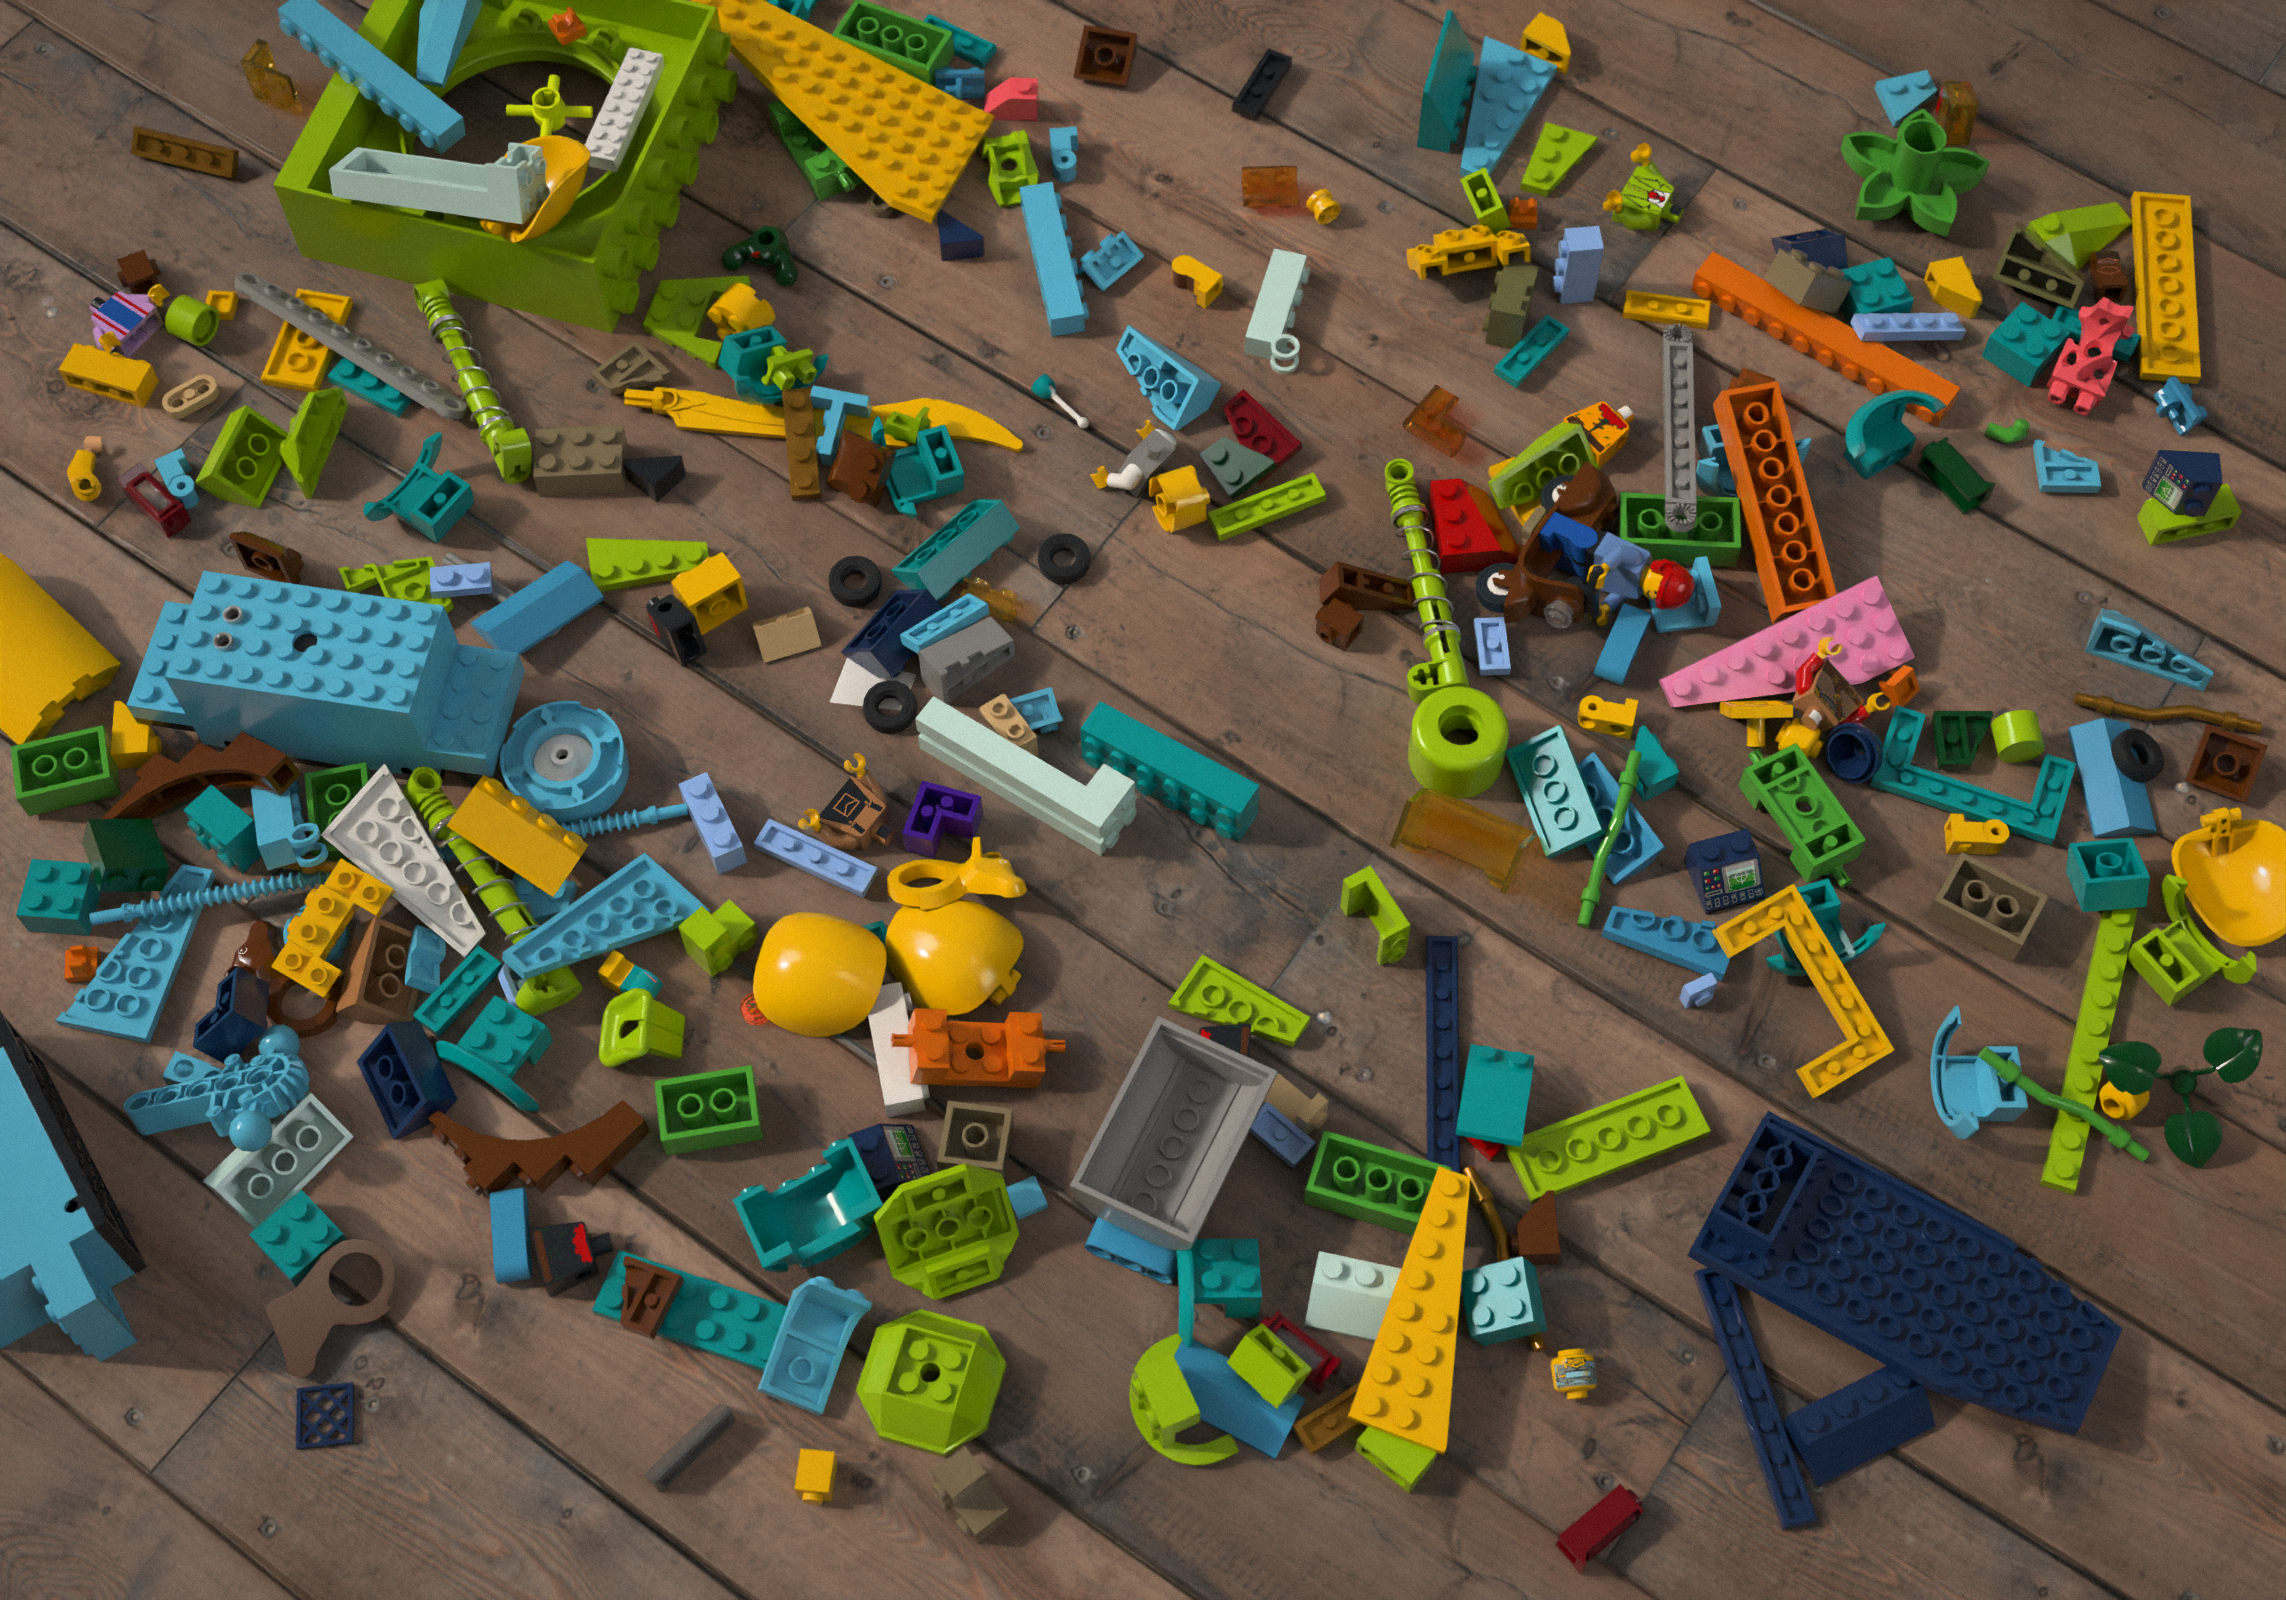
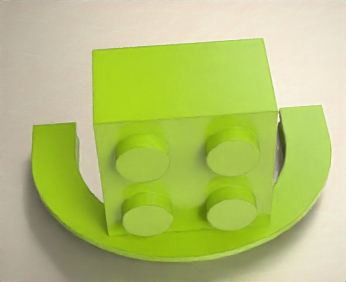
M2167 874L2161 885V896L2172 924L2162 931L2157 927L2135 942L2127 956L2128 962L2169 1007L2217 973L2238 984L2249 982L2257 971L2255 954L2249 951L2246 957L2242 956L2239 961L2223 955L2212 946L2196 927L2187 910L2184 893L2188 882L2184 878Z
M1176 1333L1150 1347L1140 1358L1136 1367H1134L1130 1381V1407L1132 1415L1144 1439L1164 1457L1186 1465L1201 1466L1213 1464L1239 1453L1231 1433L1200 1445H1187L1175 1441V1433L1200 1423V1410L1174 1357L1182 1342L1181 1337Z

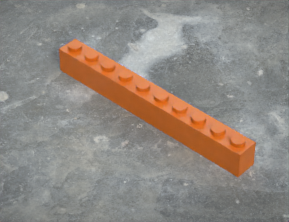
M1713 251L1696 271L1691 291L1695 292L1698 296L1740 317L1748 324L1767 332L1773 338L1794 347L1798 352L1812 357L1823 366L1830 367L1844 375L1847 379L1866 387L1872 393L1882 395L1897 390H1917L1935 396L1946 404L1945 408L1934 414L1924 406L1908 403L1905 410L1918 416L1922 421L1938 427L1955 404L1961 387L1877 341H1861L1854 328L1821 310L1797 304L1763 278Z

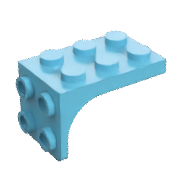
M821 1276L811 1278L793 1290L757 1389L761 1393L818 1416L823 1414L849 1338L860 1318L870 1311L872 1302L866 1300V1296L863 1293L852 1289L844 1291L835 1287V1283L832 1280Z

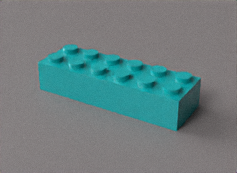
M1099 701L1080 728L1082 758L1089 766L1100 768L1103 764L1108 765L1135 781V787L1143 795L1156 797L1168 808L1180 810L1189 815L1194 822L1201 825L1206 824L1214 828L1224 838H1232L1240 842L1258 815L1260 785Z

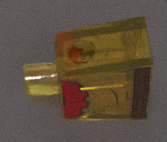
M1949 79L1941 85L1935 115L1937 124L1946 132L1947 142L1945 146L1969 145L1979 102L1971 83L1968 81Z

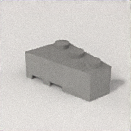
M988 617L918 651L922 682L939 700L948 704L1015 656L1014 640L992 617Z

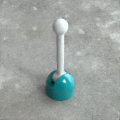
M1043 374L1033 383L1031 391L1041 399L1052 398L1077 421L1080 428L1088 427V419L1080 417L1055 394L1056 384L1051 377Z

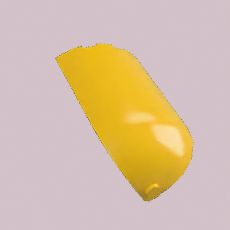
M0 553V728L19 745L44 739L54 724L66 713L62 708L74 698L80 702L91 693L109 686L121 663L23 569Z

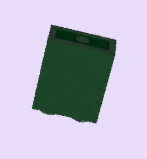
M88 819L82 844L99 892L163 891L169 866L151 819Z

